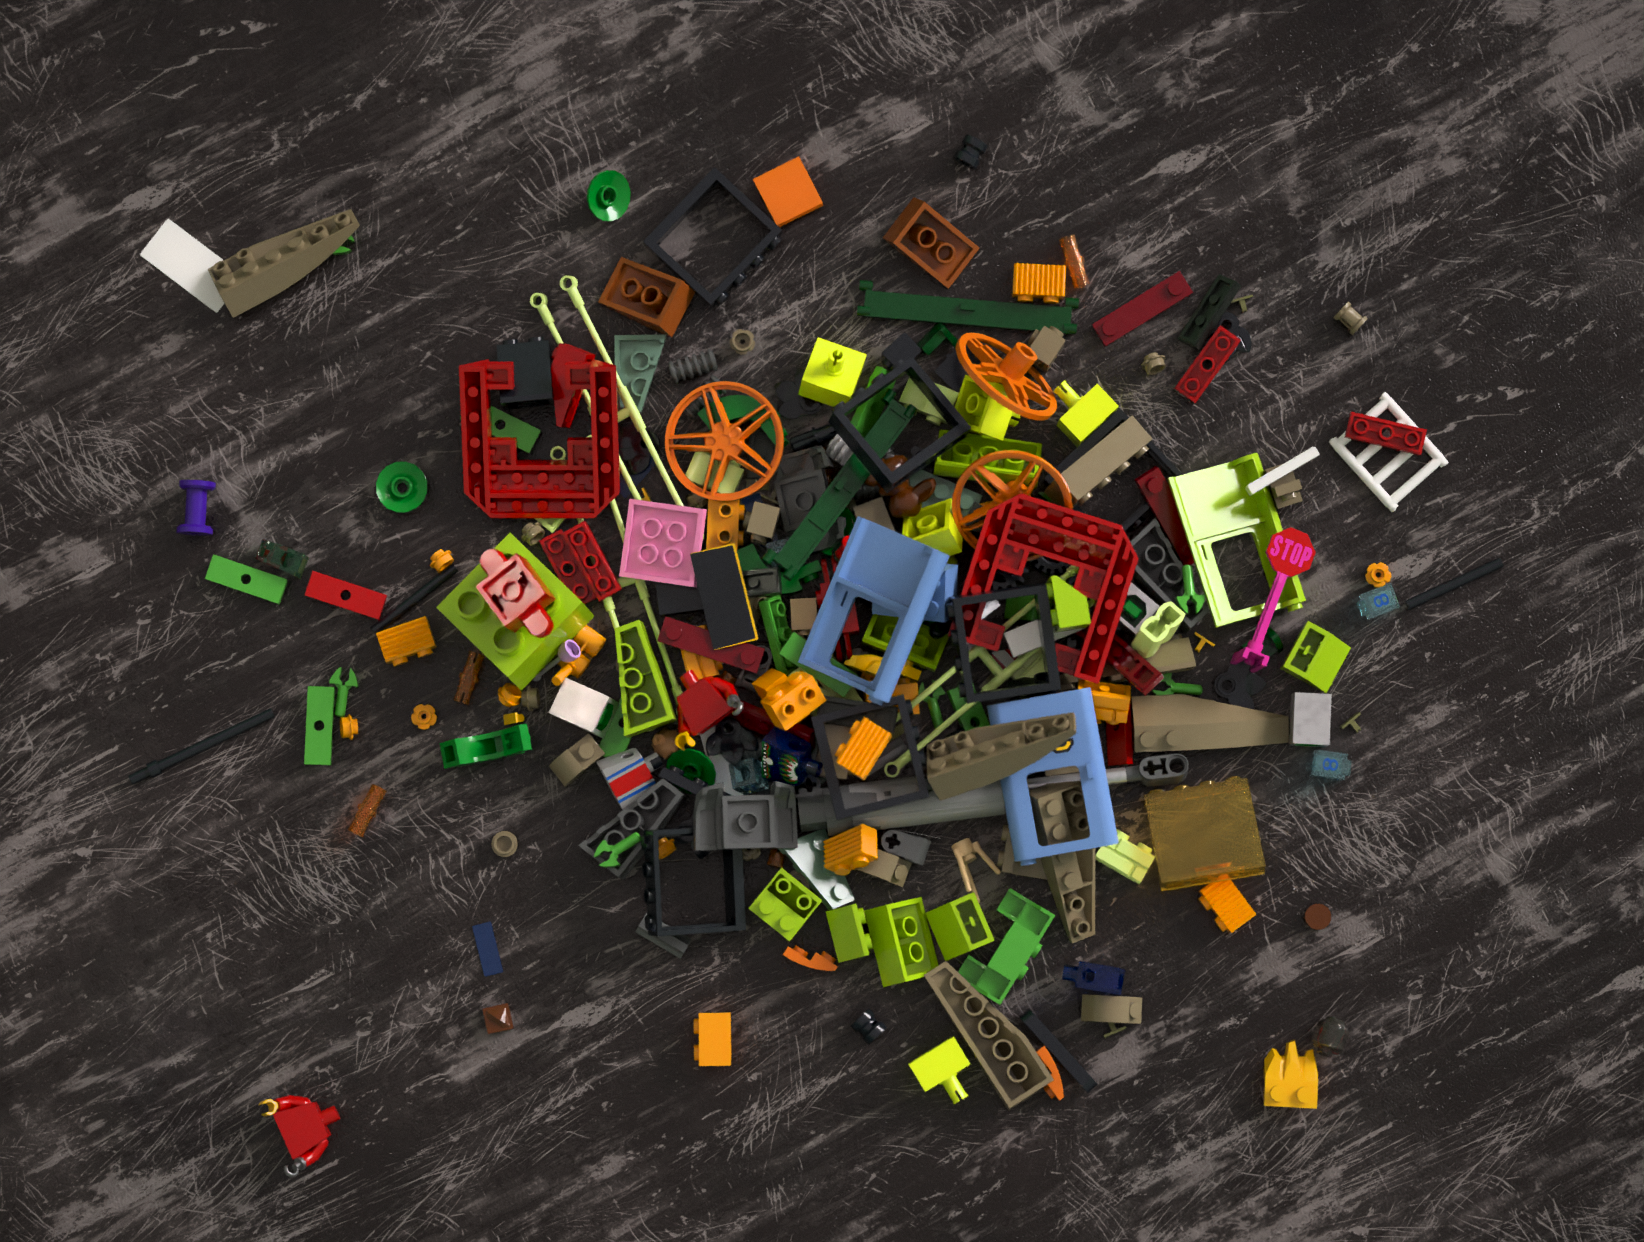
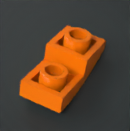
M797 945L793 949L788 946L783 953L790 960L809 968L835 971L838 967L834 964L836 959L825 951L821 955L816 952L811 960L806 958L809 953Z
M1043 1045L1036 1050V1053L1054 1079L1043 1089L1051 1099L1056 1097L1060 1101L1064 1098L1060 1074L1053 1058Z

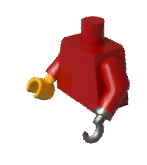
M689 670L679 677L687 690L677 697L679 733L675 739L677 747L685 751L684 746L686 743L691 747L695 746L696 742L691 738V735H702L731 713L734 716L741 713L743 703L740 701L735 686L732 683L713 676L704 677L699 681L693 670Z
M288 1095L274 1100L267 1099L259 1103V1105H268L269 1111L261 1115L269 1116L273 1114L290 1155L294 1160L292 1165L294 1173L288 1170L287 1165L284 1166V1172L289 1177L297 1176L299 1170H303L319 1160L328 1146V1137L331 1136L327 1125L340 1120L339 1113L334 1105L321 1111L317 1102L312 1103L307 1097Z

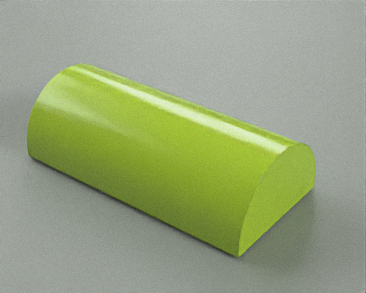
M940 429L938 439L949 430ZM968 433L966 438L935 459L933 475L959 479L964 470L975 460L989 453L1003 450L1028 452L1041 458L1042 444L1006 438L1002 441ZM1010 458L995 460L983 466L1006 484L1009 481L1016 480L1030 462ZM1036 464L1023 482L1027 488L1039 468ZM978 470L975 471L982 480L984 479L985 482L990 483ZM972 475L968 478V480L976 481Z

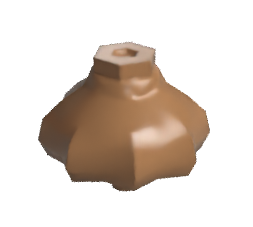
M664 727L660 732L655 733L651 744L654 753L657 752L659 757H663L666 760L669 759L672 753L678 750V747L675 745V739L678 735L677 731Z

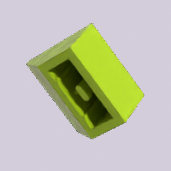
M1051 576L1046 581L1051 605L1052 627L1055 628V633L1087 628L1091 624L1087 597L1058 576Z
M1307 621L1303 625L1280 669L1326 694L1351 647L1332 633Z
M781 868L749 909L790 942L822 900Z
M974 892L925 913L945 961L995 941Z
M852 904L827 911L826 915L838 963L868 956V950L873 949L870 934H864L862 924L867 923L863 908L858 909L857 904Z

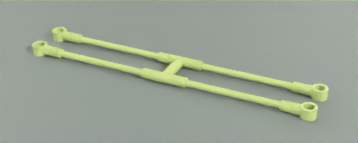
M563 276L560 280V287L568 292L575 308H578L604 362L613 364L584 307L585 303L577 289V279L574 276ZM568 279L572 281V285L569 288L566 286ZM534 293L530 297V304L538 309L545 325H548L559 346V343H563L553 323L554 319L547 306V296L543 293ZM538 296H540L542 299L540 305H537L536 298ZM616 371L617 392L625 406L618 411V423L630 416L637 432H640L675 504L684 506L646 431L645 423L627 387L623 385ZM583 390L582 395L588 405L587 410L591 416V398L588 391ZM619 455V469L633 498L642 500Z
M555 446L552 448L550 456L552 460H565L566 452L562 447ZM557 450L563 452V456L560 459H556L553 456ZM614 498L610 502V506L624 543L625 527ZM576 518L578 524L584 521L583 518ZM592 556V557H590V560H591V563H592V566H593V565L595 564L596 560H595V558ZM628 577L617 578L622 588L635 583L657 641L660 630L649 600L650 595L645 580ZM612 596L603 600L606 612L609 613L615 631V628L620 627L614 611L616 607ZM657 641L677 706V697L683 691L681 686H678L665 644Z
M1070 565L1059 578L1066 581L1070 576L1073 577L1078 573L1079 567ZM1035 598L1002 625L1005 626L1004 632L1035 607ZM1090 599L1087 601L1088 608L1092 607L1096 600ZM977 645L972 647L968 651L970 663L979 657L995 676L981 688L980 692L997 689V687L1021 669L1023 664L1036 654L1041 647L1025 653L1019 659L1016 658L1004 669L986 650L987 648ZM955 665L911 701L912 709L956 673ZM977 702L963 705L917 744L918 751ZM900 712L897 713L896 722L901 719ZM909 749L895 761L885 765L884 772L888 777H896L900 769L911 761ZM893 764L897 767V772L890 775L887 772V767Z

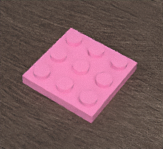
M629 499L619 576L696 587L697 581L690 554L702 549L707 509Z

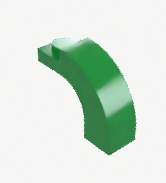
M731 395L719 398L730 423L736 422L761 406L753 397L745 395ZM713 401L709 405L714 422L717 423L721 421V418ZM704 407L697 414L711 430ZM764 408L749 420L755 422L767 412ZM769 417L760 427L776 446L775 429ZM783 427L785 447L789 444V441L786 439L788 433Z
M753 543L737 550L742 571L768 568L761 561ZM816 560L802 566L791 581L785 579L782 576L783 572H781L782 594L780 595L789 596L803 592L800 581L804 580L806 584L818 579V573L822 572L819 561Z
M527 724L439 743L444 769L497 760L532 750Z

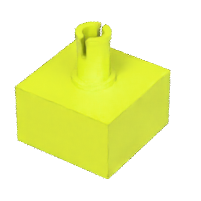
M817 338L804 372L798 395L835 407L841 401L847 403L852 399L851 396L855 392L867 354Z
M964 376L955 409L970 425L971 429L969 432L1003 441L1008 425L1015 427L1019 423V421L1011 419V417L1020 419V415L991 398L970 376ZM988 382L997 391H999L1001 394L1008 398L1002 384Z
M1065 380L1060 384V387L1058 386L1053 391L1069 407L1068 411L1059 419L1057 427L1076 447L1087 439L1119 407L1098 384L1081 397Z
M951 498L921 508V511L915 517L903 518L902 535L950 555L947 563L957 564L958 560L954 555L962 552L963 537L953 518Z
M953 1036L908 1063L925 1092L937 1084H942L952 1099L953 1104L960 1101L955 1093L956 1090L962 1099L968 1096L956 1075L958 1071L970 1065V1062Z

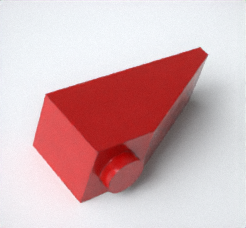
M559 343V346L552 353L551 375L556 426L570 428L583 390H565V362H592L596 355L573 345Z

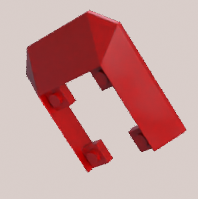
M489 359L459 365L464 494L490 518H595L620 493L616 365L595 359L592 362H565V390H590L592 437H568V460H517V437H492L490 390L514 389V362H489Z
M1022 493L989 509L961 595L990 591L997 569L1022 577L1029 552L1079 567L1073 588L1087 598L1096 601L1090 616L1091 624L1086 629L1080 650L1055 643L1059 672L1099 684L1139 559L1122 525ZM986 602L962 605L967 643L998 652L1005 626L981 619ZM953 621L950 630L954 629Z

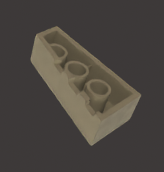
M1133 415L1061 473L1070 489L1073 507L1078 503L1083 505L1093 496L1091 493L1097 487L1101 490L1112 480L1110 478L1112 474L1117 472L1119 475L1131 465L1128 462L1131 458L1135 456L1136 459H1139L1149 450L1146 445L1152 440V437ZM1054 480L1044 492L1054 504L1065 507L1061 489Z

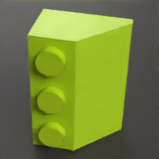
M873 614L862 639V644L885 653L899 617ZM921 624L907 660L923 669L935 672L949 636L946 634L942 638L932 639L929 634L930 627Z
M922 897L864 911L883 987L923 978L924 974L939 966Z

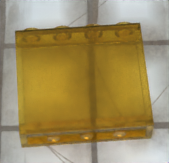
M1234 776L1227 778L1223 782L1205 781L1200 783L1199 786L1193 787L1180 785L1175 787L1174 790L1163 792L1162 789H1156L1144 795L1143 804L1146 807L1161 891L1265 874L1266 865L1247 778Z

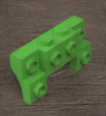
M1009 888L996 911L1014 922L987 965H984L968 955L958 971L979 993L999 1005L1004 1000L1015 980L1021 981L1029 969L1025 965L1030 956L1035 959L1043 946L1039 941L1055 917L1048 910Z

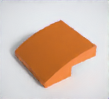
M799 157L753 179L770 216L778 227L824 206Z

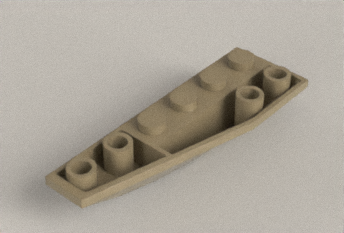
M349 209L241 249L230 258L217 262L208 271L222 300L234 318L301 280L335 252L360 225L353 211Z
M1074 712L978 727L927 744V780L941 801L1008 777L1035 763L1076 734V716Z
M1081 781L1047 783L1029 790L1037 839L1041 846L1086 839L1090 836ZM1095 848L1041 857L1050 890L1070 943H1075L1095 935Z

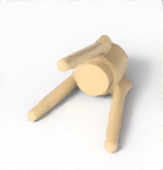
M966 838L955 843L951 848L957 859L966 891L974 892L980 903L968 864L977 859L975 854L978 853L997 875L1001 871L981 849L978 841L972 843L970 838Z

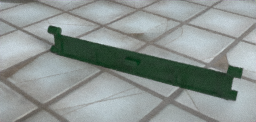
M860 280L859 290L865 291L864 306H858L857 316L1035 331L1036 329L1041 331L1044 326L1047 328L1053 326L1063 334H1076L1077 324H1071L1072 308L1078 309L1079 307L1078 298H1066L1065 307L872 291L873 281Z
M888 389L881 398V401L888 405V407L864 438L881 459L917 412V408L912 404L905 408L895 401L894 398L897 394L892 389ZM854 453L781 551L777 554L769 548L761 558L767 565L774 561L785 569L782 576L788 581L793 579L871 474Z

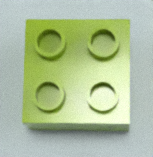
M509 533L494 549L502 552L507 559L511 558L515 553L527 559L556 600L545 608L554 624L552 632L544 638H537L531 635L525 626L517 632L504 627L475 587L487 577L480 563L436 608L522 691L558 654L560 645L568 639L572 640L591 621L594 615L575 594L519 540Z

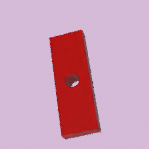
M1220 325L1174 389L1196 403L1241 339ZM1209 359L1212 361L1211 369L1203 367L1204 360Z
M1350 412L1344 438L1420 456L1427 430ZM1382 430H1389L1390 437H1384L1382 435Z
M586 521L562 533L599 602L623 590ZM593 556L596 562L593 566H590L588 560Z
M560 529L539 540V543L559 580L586 605L596 600L597 597L562 534L563 530ZM566 565L573 566V571L569 574L564 572Z
M312 571L305 592L307 597L380 620L387 599L385 594ZM349 591L351 594L350 598L343 600L342 594Z
M1129 704L1126 723H1119L1117 725L1106 723L1108 766L1133 764L1131 704Z

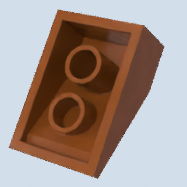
M913 197L883 236L886 242L947 289L950 288L979 250L976 244L926 202Z
M621 257L598 303L651 330L673 337L695 291L681 279Z

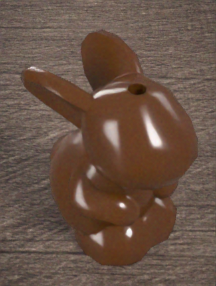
M894 455L891 458H883L882 461L893 472L907 462L908 459L904 455ZM871 474L864 482L867 486H878L880 488L879 493L882 496H890L889 511L892 517L897 519L915 517L921 511L923 502L931 497L936 488L934 478L924 479L915 487L910 486L909 479H907L887 494Z

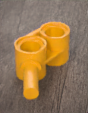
M586 625L573 640L580 647V657L569 663L561 660L558 663L561 669L552 678V683L559 686L565 677L567 678L569 675H573L578 679L589 666L592 658L604 646L607 639Z

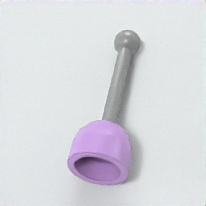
M570 639L562 643L558 648V657L546 665L533 681H539L544 673L561 660L569 663L580 657L581 650L578 644Z

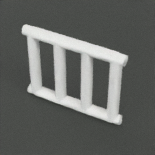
M1386 392L1379 398L1381 401L1365 414L1377 418L1388 409L1397 419V423L1417 427ZM1386 430L1382 435L1386 438L1390 437V431ZM1345 432L1339 438L1334 437L1329 440L1334 450L1391 512L1396 510L1399 501L1439 466L1442 468L1448 464L1444 455L1425 437L1423 449L1432 459L1390 496L1380 484L1413 454L1401 451L1372 476L1364 468L1363 464L1382 448L1381 446L1370 444L1355 457L1345 446L1352 440L1344 438Z

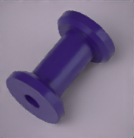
M180 480L179 487L187 490L185 524L178 525L176 533L198 536L213 535V529L210 526H206L207 492L213 491L216 488V483L204 480Z

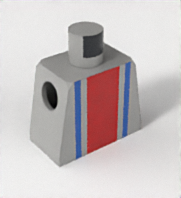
M631 748L596 761L616 802L622 810L633 804L637 798L656 784L651 772L664 766L657 752L643 759L636 748Z

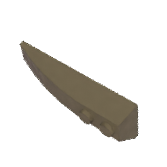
M1182 634L1173 635L1168 642L1161 644L1153 656L1145 658L1162 675L1189 671L1196 667L1189 637L1182 638ZM1105 662L1099 682L1118 683L1128 681ZM1066 673L1059 676L1061 689L1056 690V693L1077 690L1078 679L1081 678Z
M1186 694L1131 696L1132 747L1134 752L1203 750L1289 743V717L1286 715L1249 709L1210 699L1192 697Z
M945 961L924 974L925 979L1008 1111L1054 1081L1027 1037L989 1003L982 994L973 988L948 962Z

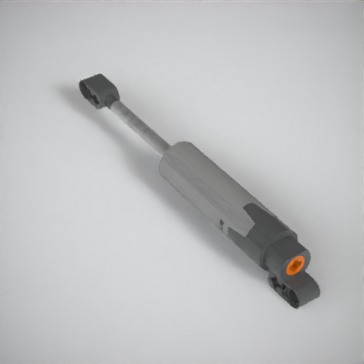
M1181 754L1147 757L1137 766L1106 769L1108 785L1140 781L1143 785L1151 787L1180 783L1187 777L1189 763L1187 758ZM1173 764H1179L1183 767V771L1174 773L1169 767ZM1161 766H1165L1164 775L1162 774ZM1147 768H1152L1154 775H1149ZM1079 773L1027 779L1028 789L1031 790L1047 783L1081 780ZM808 774L797 775L796 784L787 783L782 777H779L772 783L773 785L775 781L794 787L798 786L799 794H796V805L799 808L801 832L828 829V836H835L860 824H865L877 830L998 816L1005 815L1006 813L1000 780L941 801L933 790L928 792V799L839 821L836 820L829 788L821 787L817 776L813 777ZM916 776L839 785L845 809L919 791ZM806 785H812V792H807Z

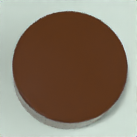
M1313 904L1305 911V923L1314 930L1324 929L1331 921V912L1323 904Z

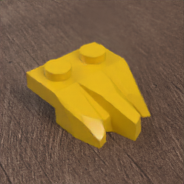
M873 654L852 655L850 659L845 660L844 665L875 677L883 657ZM907 660L900 676L918 681L922 671L913 668V662Z
M1295 1040L1286 1043L1284 1056L1272 1048L1264 1059L1263 1106L1317 1109L1318 1072L1313 1049L1306 1050L1304 1056H1300Z

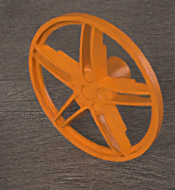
M970 332L960 337L956 343V354L962 367L971 379L991 398L1012 412L1032 420H1047L1055 413L1057 409L1055 395L1046 380L1032 366L1037 360V355L1029 346L1017 342L1011 349L1002 342L980 333ZM987 344L1007 354L1006 357L1002 359ZM966 345L981 361L980 365L971 363L966 352ZM1027 371L1033 376V378L1039 383V385L1024 376ZM988 382L1002 383L1008 398ZM1031 399L1048 408L1045 410L1030 409L1027 401Z
M730 381L705 384L687 394L672 412L665 433L666 456L677 479L691 492L714 501L739 500L760 490L775 474L784 449L783 427L773 405L755 389ZM716 390H735L745 393L757 400L761 406L736 422L730 423ZM709 392L712 394L721 421L717 423L714 422L706 394ZM702 396L711 430L709 432L674 435L677 422L683 411L695 399ZM764 408L767 412L744 431L741 430L740 425ZM769 417L773 422L776 434V448L771 464H768L744 442ZM704 438V446L674 445V439ZM674 450L709 452L711 454L703 488L694 484L683 473L677 462ZM745 451L767 468L765 474L740 458L741 453ZM715 460L721 461L710 492L707 491ZM730 460L736 461L751 472L753 471L761 476L756 483L741 491L717 493Z
M1003 450L984 455L971 463L956 483L952 497V513L955 524L961 536L975 549L978 539L970 530L982 527L985 519L969 526L966 523L985 516L989 509L1020 493L1030 496L1043 469L1054 478L1060 487L1065 507L1073 510L1072 496L1065 479L1049 462L1028 452ZM1010 458L1030 462L1016 480L1009 481L1006 484L983 466L995 460ZM1036 464L1039 468L1027 488L1023 482ZM976 470H978L984 478H986L995 488L998 489L996 493L984 481V479L982 480L980 478V476L975 472ZM972 475L994 501L963 517L960 507L961 493L966 481ZM1029 552L1027 561H1031L1042 556Z

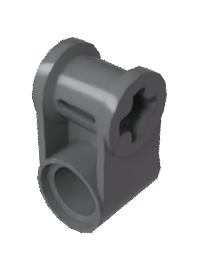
M762 645L758 647L765 649L768 654V661L760 665L757 674L741 669L735 684V688L742 687L754 692L756 697H759L752 683L745 679L755 681L770 669L773 661L772 652L769 648Z
M887 830L881 834L879 845L883 851L901 857V859L924 865L931 844L930 840L897 830ZM893 834L895 835L894 840L898 841V844L890 849L888 848L889 843L885 842V839Z

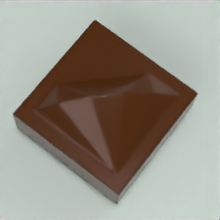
M509 1003L482 1009L488 1034L514 1029Z

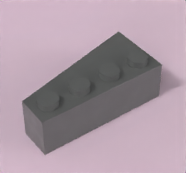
M1155 518L1130 541L1139 558L1133 579L1157 605L1161 606L1166 602L1172 601L1178 607L1175 598L1184 594L1183 564L1176 557L1171 548L1172 545L1167 537L1165 538ZM1194 585L1195 592H1196L1198 595H1200L1199 592H1198V590L1196 589V587H1195V585ZM1191 598L1187 601L1188 614L1184 616L1179 625V628L1185 634L1209 612L1205 602L1200 611L1195 614L1194 602L1191 601Z
M661 779L637 798L633 804L623 809L614 819L603 825L595 834L578 846L595 858V851L603 840H606L608 845L614 846L635 832H638L642 838L644 830L664 829L688 797L665 779ZM641 841L619 854L618 862L620 866L607 869L624 880L645 853L642 850ZM604 852L595 859L603 863L609 859L612 852Z

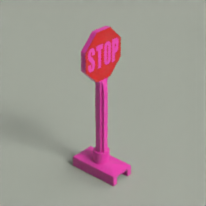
M1292 527L1273 534L1270 538L1265 553L1273 571L1276 572V576L1252 640L1248 641L1247 647L1234 653L1230 662L1236 665L1244 660V663L1251 665L1249 671L1253 673L1265 668L1268 664L1270 657L1261 653L1264 646L1262 643L1287 577L1291 578L1309 570L1316 553L1308 534Z

